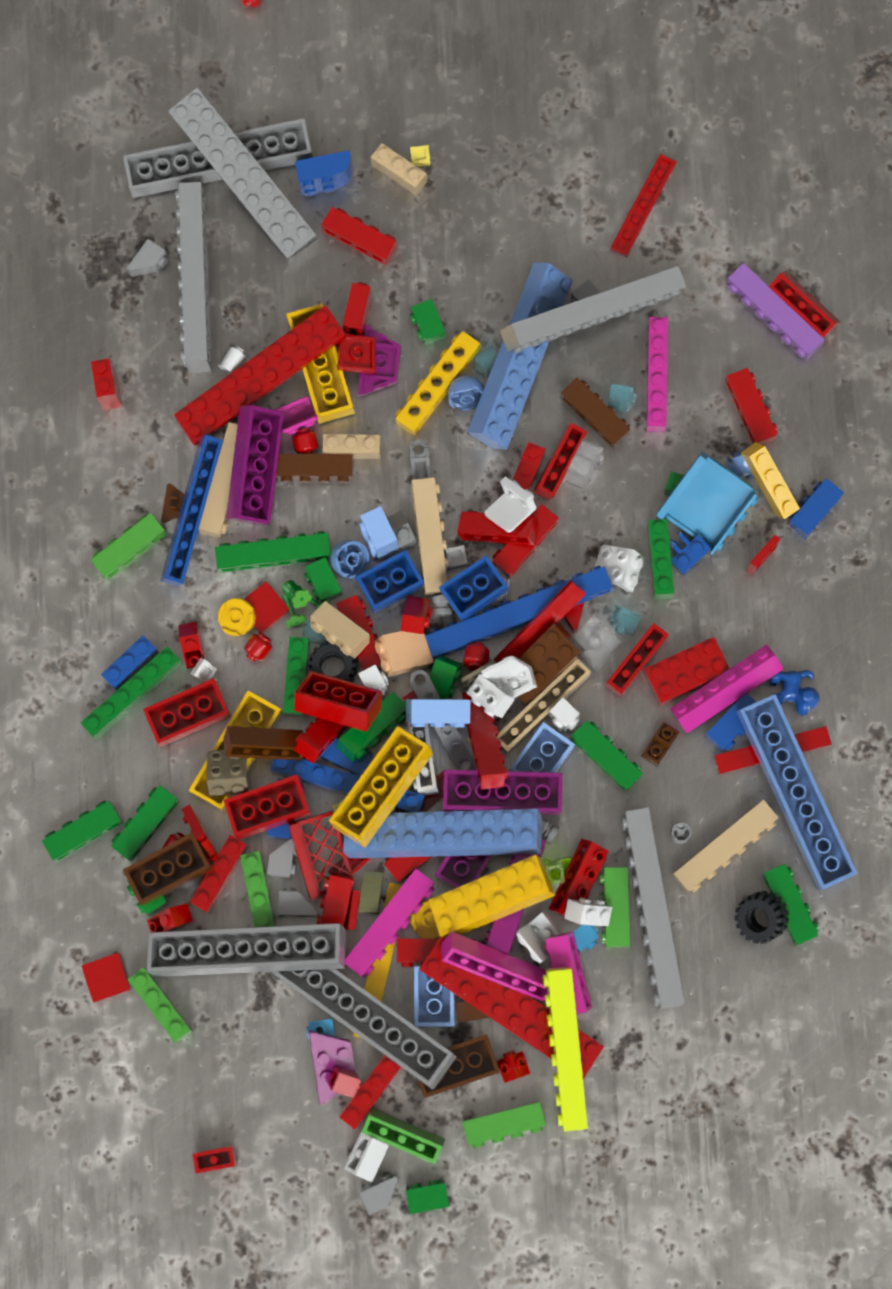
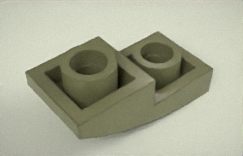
M364 871L359 912L379 914L384 879L383 872Z

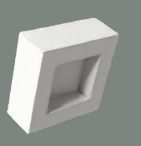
M464 545L445 550L449 569L468 565Z
M200 658L190 674L201 683L212 679L217 669L205 659Z

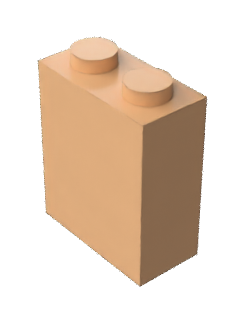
M399 631L382 635L374 641L375 650L379 654L381 668L385 672L386 677L425 669L434 663L425 634Z

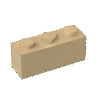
M382 143L371 156V163L374 168L416 196L427 183V173Z
M323 434V454H353L354 459H381L380 435Z
M326 601L310 616L311 628L315 632L323 634L329 643L339 646L340 650L347 656L350 655L355 659L370 643L369 633Z

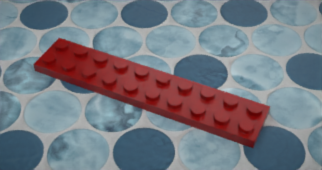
M325 305L179 410L174 416L192 444L196 446L199 444L200 438L205 434L210 436L238 416L240 407L253 405L341 342L347 335Z
M439 937L418 970L551 1059V1054H554V1047H550L549 1042L552 1027H548L547 1015L550 1014V1010L529 995L442 961L441 944L445 939ZM578 1029L582 1076L584 1079L604 1046Z

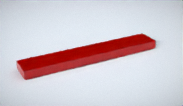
M662 154L659 155L610 250L627 258L677 161Z
M571 580L493 660L498 663L507 656H514L519 659L553 624L558 623L586 595V592Z
M827 726L794 734L802 753L832 745ZM752 746L714 755L719 775L760 764Z

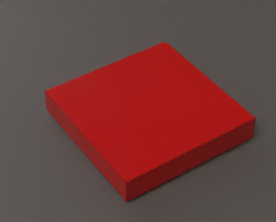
M346 334L347 337L337 344V370L374 375L375 337Z
M776 534L750 562L746 570L749 574L753 575L775 551L780 542V538Z
M267 581L244 598L254 608L256 614L254 627L262 634L290 612L288 606Z
M119 953L81 965L93 1003L131 990Z

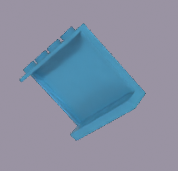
M702 451L659 508L656 516L662 520L664 517L694 538L701 535L711 546L710 554L713 555L716 550L719 552L725 544L723 540L726 536L730 537L736 530L735 524L738 521L742 522L744 520L748 507H753L759 499L757 497L759 490Z

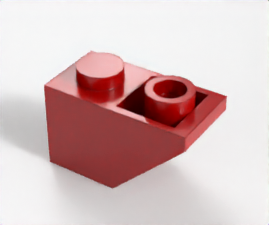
M197 621L178 625L179 640L187 669L195 667L200 658L205 659Z
M185 903L170 907L148 919L147 922L151 933L172 932L193 922L188 905Z

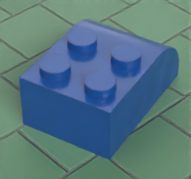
M350 150L295 161L302 196H313L323 191L325 193L332 192L334 189L348 184L353 175Z
M406 550L355 577L374 614L408 597V595L410 596L424 585L423 579Z
M487 555L438 587L460 620L474 615L509 591L508 585Z

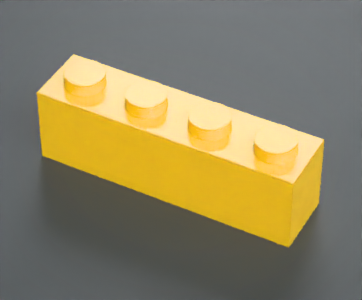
M756 442L741 452L775 515L786 519L800 509L764 445Z

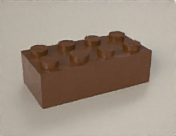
M560 623L553 624L519 658V660L532 667L537 684L536 688L518 696L526 706L586 651Z
M192 832L128 866L123 871L140 905L146 906L214 868L200 840H197Z
M486 1034L446 1048L456 1056V1059L434 1090L419 1079L418 1081L424 1098H428L500 1073L488 1035Z

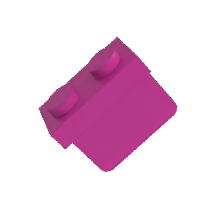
M308 396L274 409L275 411L284 412L283 434L291 435L298 432L297 428L305 426V428L316 424L315 421L318 420Z

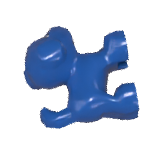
M780 671L770 678V685L776 686L780 681L783 682L782 692L774 693L781 707L784 702H794L797 713L805 716L810 710L818 706L820 697L817 690L813 687L801 688L800 686L802 678L814 679L812 671Z

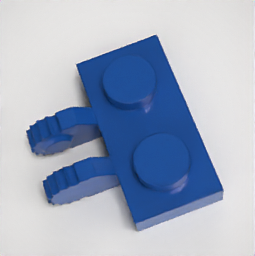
M680 531L678 536L687 546L682 549L675 540L671 539L670 545L678 552L671 562L685 575L712 548L701 535L690 541Z

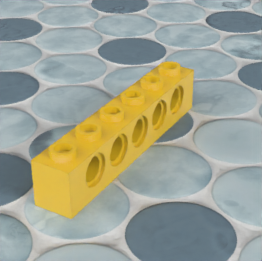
M464 331L460 335L456 334L450 348L448 350L445 349L441 353L440 361L431 366L428 377L426 379L423 378L419 382L418 390L415 394L411 393L405 407H401L395 415L396 424L414 437L446 396L452 381L462 375L481 349V343ZM458 350L464 352L460 357L454 355ZM446 365H451L453 369L451 371H445L443 367ZM438 379L442 383L439 386H435L432 382ZM428 394L431 398L425 401L421 399V396ZM412 409H418L420 411L417 415H411L409 413Z

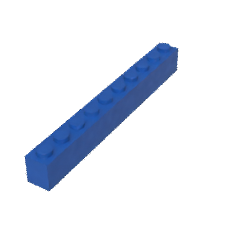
M595 566L586 574L582 572L577 573L568 581L564 579L559 580L550 588L546 586L541 587L532 595L528 593L523 594L516 601L511 602L509 600L501 603V607L495 609L490 607L483 610V614L477 616L474 614L462 622H451L444 629L436 628L429 631V634L425 637L433 658L436 660L440 655L447 656L465 649L466 646L473 644V642H483L527 625L571 580L586 592V595L576 605L614 591L605 566Z

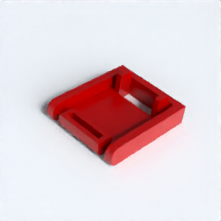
M191 805L185 806L181 809L184 817H182L184 823L189 824L190 832H193L196 839L200 840L208 858L211 861L216 860L218 853L203 824Z

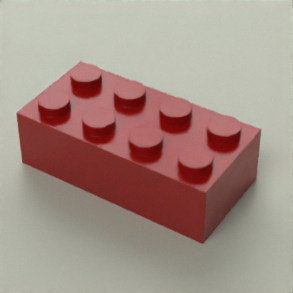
M712 637L645 668L643 674L659 707L702 688L730 668L715 637Z
M313 671L309 672L295 692L294 711L366 732L382 707V691Z
M214 678L143 709L157 744L160 747L232 717Z
M294 775L224 799L234 837L239 840L313 815L302 778L299 775Z

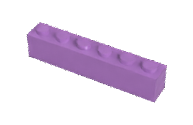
M743 263L728 277L726 284L729 291L733 294L736 293L745 306H750L759 319L765 320L768 323L769 329L777 332L785 344H790L799 357H804L807 360L823 345L825 339L771 290L747 265Z

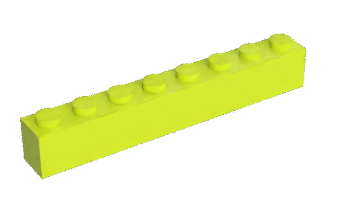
M570 967L546 969V975H543L544 987L548 988V995H545L546 1007H550L547 1023L548 1027H552L549 1042L550 1047H554V1054H551L552 1066L556 1067V1074H553L554 1086H558V1094H555L556 1106H560V1114H557L558 1126H562L563 1131L588 1129L572 969Z

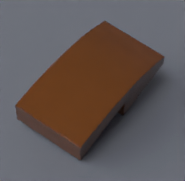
M663 721L641 757L658 766L678 736L679 731Z
M466 1001L454 1003L458 1023L489 1018Z

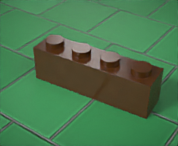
M575 378L561 392L560 398L605 442L615 449L630 434L629 423L623 418L620 419L610 405L607 407L602 402V397L596 392L593 393L589 389L590 386L584 380L580 381L578 378Z
M279 454L276 476L278 481L282 483H292V481L311 483V481H319V483L327 484L330 481H338V483L347 484L349 481H353V454Z
M227 726L223 737L226 757L302 760L303 756L294 750L297 746L295 741L303 730Z

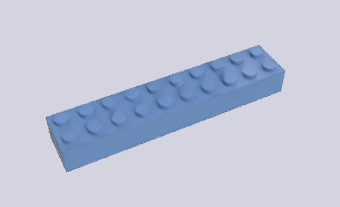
M533 263L509 325L563 306L573 280L550 263ZM504 341L502 342L467 433L492 449H508L549 341L535 347L531 346L518 353H515L514 350L507 352Z
M776 694L736 711L817 889L823 890L858 874Z
M538 809L390 813L365 848L344 835L343 852L349 859L541 854L542 815Z

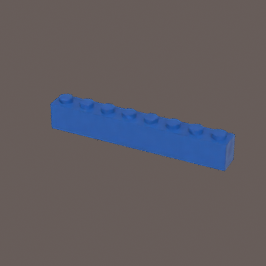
M206 434L200 438L160 579L161 582L177 587L184 583L223 440Z
M274 759L270 769L273 774L285 778L299 775L305 784L345 796L348 795L360 778V776L320 764H313L303 759ZM407 790L393 810L403 813L422 812L426 800L425 796Z

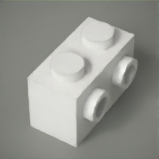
M376 665L358 673L363 686L382 691V698L386 696L385 693L388 692L387 686L389 683L384 672H379Z
M479 674L467 691V694L472 697L471 701L479 707L481 705L485 707L484 712L491 717L496 715L502 718L515 700L497 684Z
M564 698L549 711V718L553 722L552 725L559 732L561 730L564 733L568 730L572 732L579 724L580 713Z
M579 898V900L568 899L564 919L580 925L609 926L612 907L605 905V901L600 899H594L593 901L586 898Z
M360 1133L344 1169L372 1182L389 1145L364 1133Z

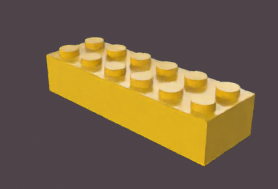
M323 304L287 313L290 329L292 330L321 309ZM334 346L302 369L315 414L318 417V424L355 414L343 371L337 370V351Z
M247 691L227 726L274 728L283 712L279 707ZM227 726L224 729L219 740L217 741L216 745L214 746L213 750L225 749L223 737L225 735ZM246 758V775L256 758ZM207 760L188 790L191 794L224 813L226 811L224 799L235 796V794L210 796L207 785Z
M397 726L329 820L331 825L365 848L433 755L429 745Z
M534 855L428 901L440 937L446 939L451 931L462 935L555 896L543 860L539 856Z

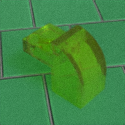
M571 856L543 860L551 885L565 883L564 874L572 859Z

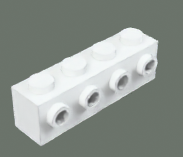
M411 723L405 724L406 731L429 745L433 752L431 758L417 775L416 780L413 781L414 790L424 796L440 794L430 723H426V727H411Z

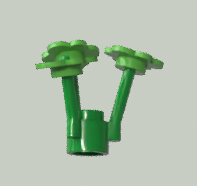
M289 580L282 585L281 589L284 592L282 597L286 601L291 613V617L286 621L287 628L298 627L306 622L305 615L295 614L293 607L296 609L305 607L307 602L310 601L316 606L317 610L324 603L321 602L319 604L312 598L307 589L303 590L293 580Z

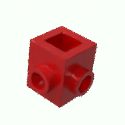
M514 1050L503 1054L504 1058L497 1060L504 1083L531 1074L523 1051L515 1053Z

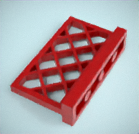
M333 810L297 822L287 823L307 893L311 900L327 893V889L320 891L318 884L322 877H327L324 873L328 865L338 869L336 874H340L342 871L348 874V876L353 877L348 858L343 852L344 845L340 832L332 825L329 830L320 826L323 818L332 817L334 814ZM311 823L315 828L309 836L303 833L301 825ZM318 828L327 832L322 842L313 838ZM330 834L337 837L338 842L335 848L325 844ZM311 840L321 844L316 854L308 850ZM323 846L332 850L328 861L318 856ZM335 853L343 857L340 867L330 863ZM316 859L326 863L321 873L314 870L313 865Z

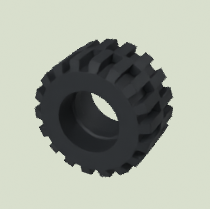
M329 642L326 644L321 643L320 647L313 649L314 652L310 654V661H308L309 672L313 671L324 674L322 671L323 662L327 658L335 656L343 660L344 669L340 674L331 677L353 683L355 680L354 676L357 675L356 658L345 655L339 646Z
M762 891L744 898L738 904L740 907L735 910V913L738 915L734 916L735 921H738V924H736L737 929H741V932H739L741 936L746 935L745 939L748 941L753 940L755 944L759 942L760 944H765L782 935L783 931L788 927L785 924L789 923V918L786 917L789 914V910H785L784 907L787 905L785 902L781 903V897H774L775 893L773 892L767 893V891ZM756 907L763 909L769 917L768 927H764L757 922L755 918Z

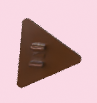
M171 483L167 484L161 517L162 523L178 518L184 493Z

